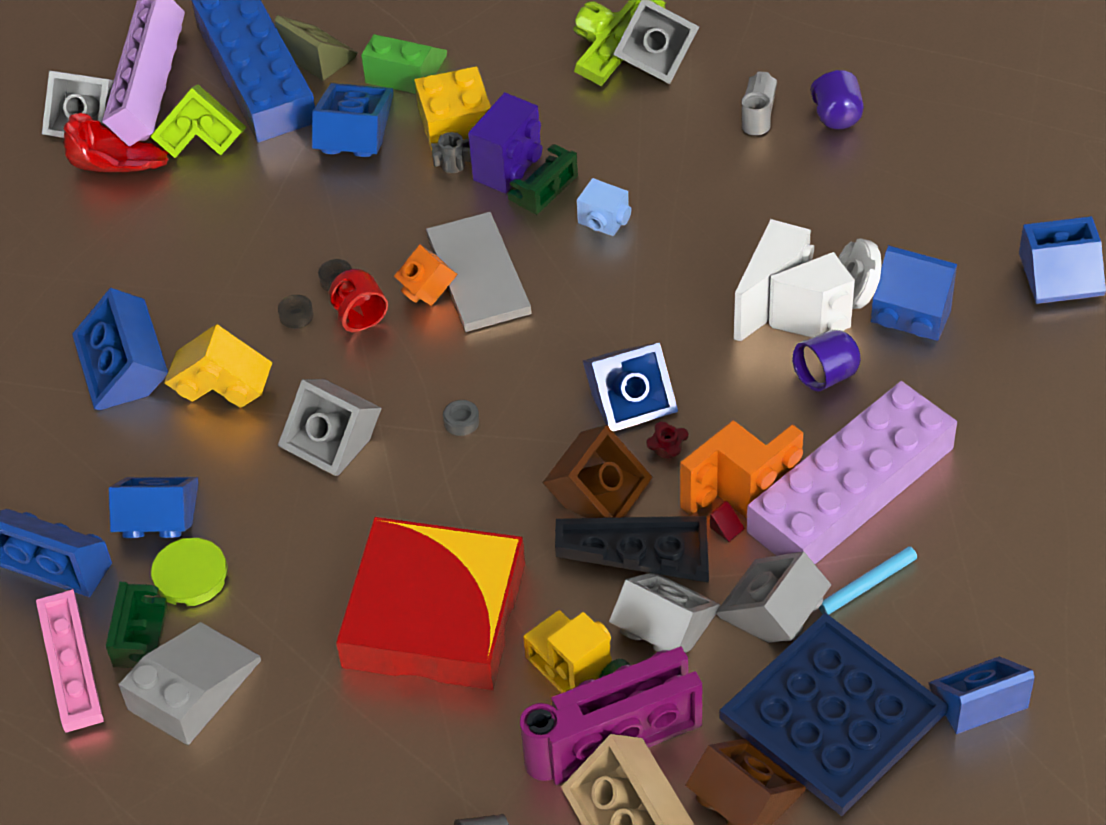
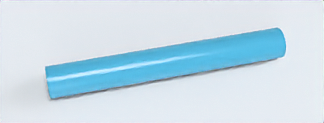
M908 546L823 600L819 607L822 614L827 613L828 615L912 563L917 559L915 550Z

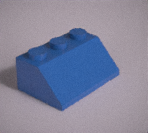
M109 288L72 333L94 409L103 410L147 397L163 382L168 374L152 320L143 298Z
M10 509L0 510V567L69 591L74 590L75 593L89 598L91 597L112 564L105 541L94 534L85 535L73 531L61 523L52 524L40 520L28 512L19 513Z

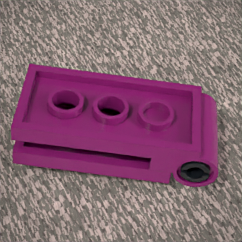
M682 646L670 651H659L651 658L637 664L621 666L614 673L599 679L586 680L576 688L551 697L552 706L545 703L533 704L527 707L520 717L524 765L527 773L532 778L541 781L553 779L555 785L566 782L610 734L642 738L647 747L650 748L702 727V682L696 671L688 674V657Z

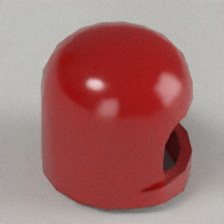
M361 269L346 270L340 273L331 283L329 299L333 307L338 310V319L346 331L358 332L374 326L386 315L388 301L370 273ZM360 306L364 316L352 308Z

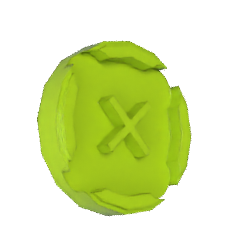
M198 537L183 538L170 543L158 553L152 563L151 578L154 586L159 588L158 595L166 598L168 603L176 605L177 602L185 603L186 606H196L211 600L222 590L228 566L221 549L213 542Z

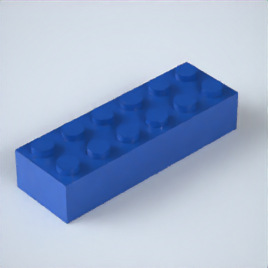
M191 0L197 27L256 141L259 143L312 125V114L315 108L313 93L262 1Z

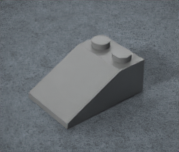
M199 622L146 654L118 685L127 710L184 744L189 745L260 663L261 656Z

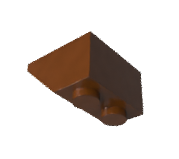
M606 424L580 432L542 483L567 510L584 518H621L627 514L653 476Z
M745 738L708 745L685 784L687 788L696 794L695 798L701 805L708 809L716 810L725 817L727 825H772L807 789Z

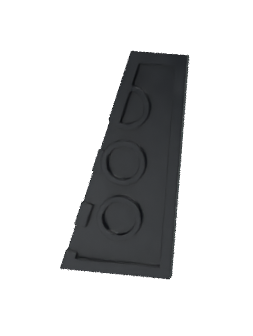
M706 516L556 519V557L709 583Z

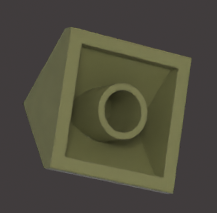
M277 15L274 20L275 26L295 63L322 81L352 61L358 53L315 25Z

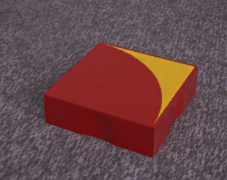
M374 517L336 641L341 667L392 676H421L439 683L494 690L505 646L506 624L515 607L525 567L523 537Z

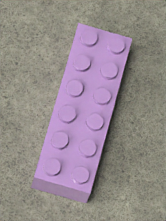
M900 381L748 504L747 533L776 556L804 551L814 564L818 563L953 449L957 421L907 384Z

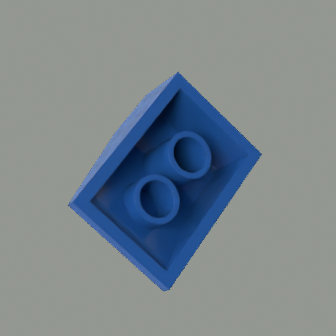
M330 83L313 109L312 149H321V152L325 154H338L341 151L353 152L355 156L369 157L377 154L384 138L393 98V88Z

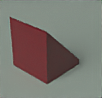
M727 500L710 513V528L728 542L745 529Z

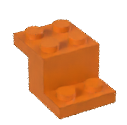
M733 420L680 462V508L692 516L700 508L708 507L718 495L724 501L727 500L735 510L747 518L748 504L802 461L803 432L792 424L765 445Z

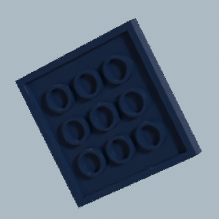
M824 613L719 710V719L803 784L840 816H843L947 714L948 704L827 613Z

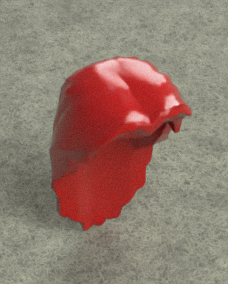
M84 113L72 114L69 116V121L64 125L63 144L65 156L70 164L77 168L94 172L125 173L160 168L168 162L167 151L160 150L153 143H141L139 141L128 146L110 128L102 126L99 120H93L90 115Z

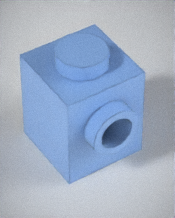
M592 178L577 199L578 224L611 236L615 235L621 225L627 224L631 215L628 191Z

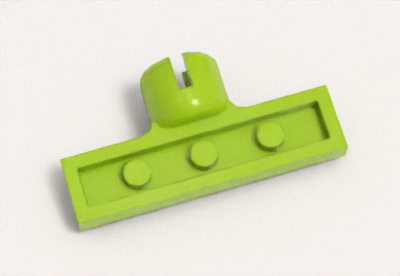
M629 0L619 12H612L595 1H588L584 4L585 7H582L576 16V26H574L573 30L578 36L593 44L576 62L574 72L599 86L605 83L623 61V59L613 54L641 0ZM650 0L656 3L657 5L665 8L666 2L662 0Z

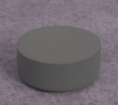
M456 400L449 403L443 411L444 426L449 433L457 436H464L474 432L480 422L477 406L467 400Z

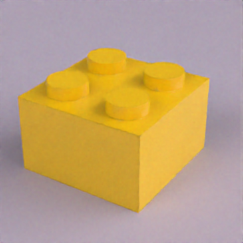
M477 66L414 79L417 106L431 151L432 143H438L440 135L448 132L460 134L463 140L469 139L468 132L491 108Z

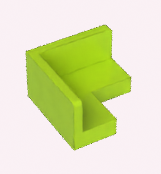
M197 84L190 89L150 137L174 158L183 151L195 135H198L219 155H222L247 127Z

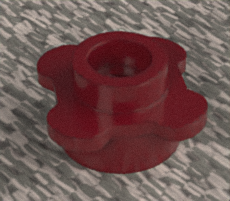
M658 422L654 426L655 432L653 436L647 439L646 444L648 449L654 451L658 456L673 458L681 453L682 442L688 439L689 433L685 428L677 429L667 422Z

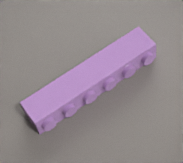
M137 0L102 120L128 146L140 140H147L155 131L157 115L161 109V100L166 90V82L172 68L171 63L174 52L177 49L176 44L179 33L182 30L185 11L174 0Z

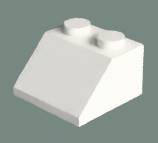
M834 252L771 276L769 324L772 328L813 338L829 330L844 331L851 327L855 280Z

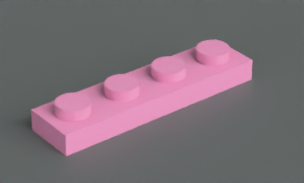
M74 590L37 599V609L61 723L65 733L104 722Z

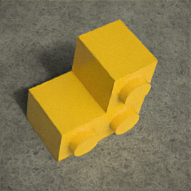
M216 324L176 351L164 384L191 402L213 389L224 396L229 402L241 408L262 395L272 362Z
M558 610L523 636L525 657L561 693L576 688L586 680L599 679L602 670L612 662L610 653L611 636L609 631L600 621L594 622L584 612L575 618L569 619Z

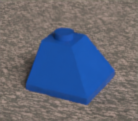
M660 342L617 350L583 360L591 394L605 424L612 431L678 412Z

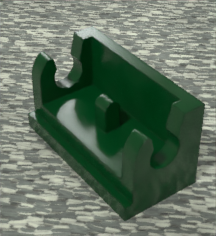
M552 144L547 150L557 155L558 158L549 155L545 159V163L525 181L513 179L510 185L516 189L508 192V200L537 215L578 177L576 152L568 151Z
M119 582L106 642V649L113 667L134 668L146 654L160 646L168 603L166 598L144 596H157L158 587L147 584Z

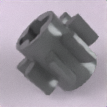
M448 132L440 135L438 143H432L431 145L434 166H441L447 173L462 171L465 167V162H471L469 139L463 140L462 136L458 133Z

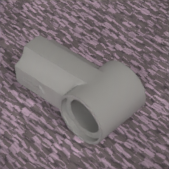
M758 71L756 75L749 77L746 94L742 98V129L750 135L765 134L771 127V111L777 89V79L770 76L769 72Z

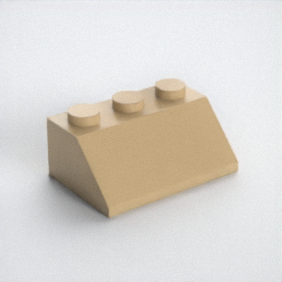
M610 734L561 786L582 825H694L642 738Z

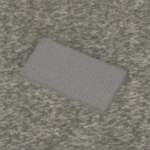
M491 212L426 229L427 238L433 253L458 274L447 288L465 332L532 314L529 300Z

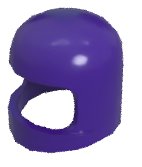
M835 70L825 73L812 83L810 91L813 102L818 105L817 114L825 126L836 130H843L856 124L862 117L864 103L857 77L854 74L844 70Z
M829 330L798 343L793 351L792 362L798 378L812 390L819 392L854 375L859 368L861 358L856 342L848 333L842 330ZM806 346L814 351L822 364L825 374V382L823 383L814 379L806 365L804 358V348Z

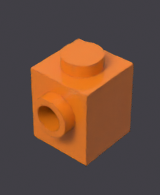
M420 244L394 277L404 285L401 292L415 303L421 299L432 306L458 274L437 255Z

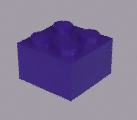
M504 92L468 132L474 181L507 194L512 188L510 182L513 179L522 180L527 169L540 159L543 147L540 141L541 122L539 121L538 105Z

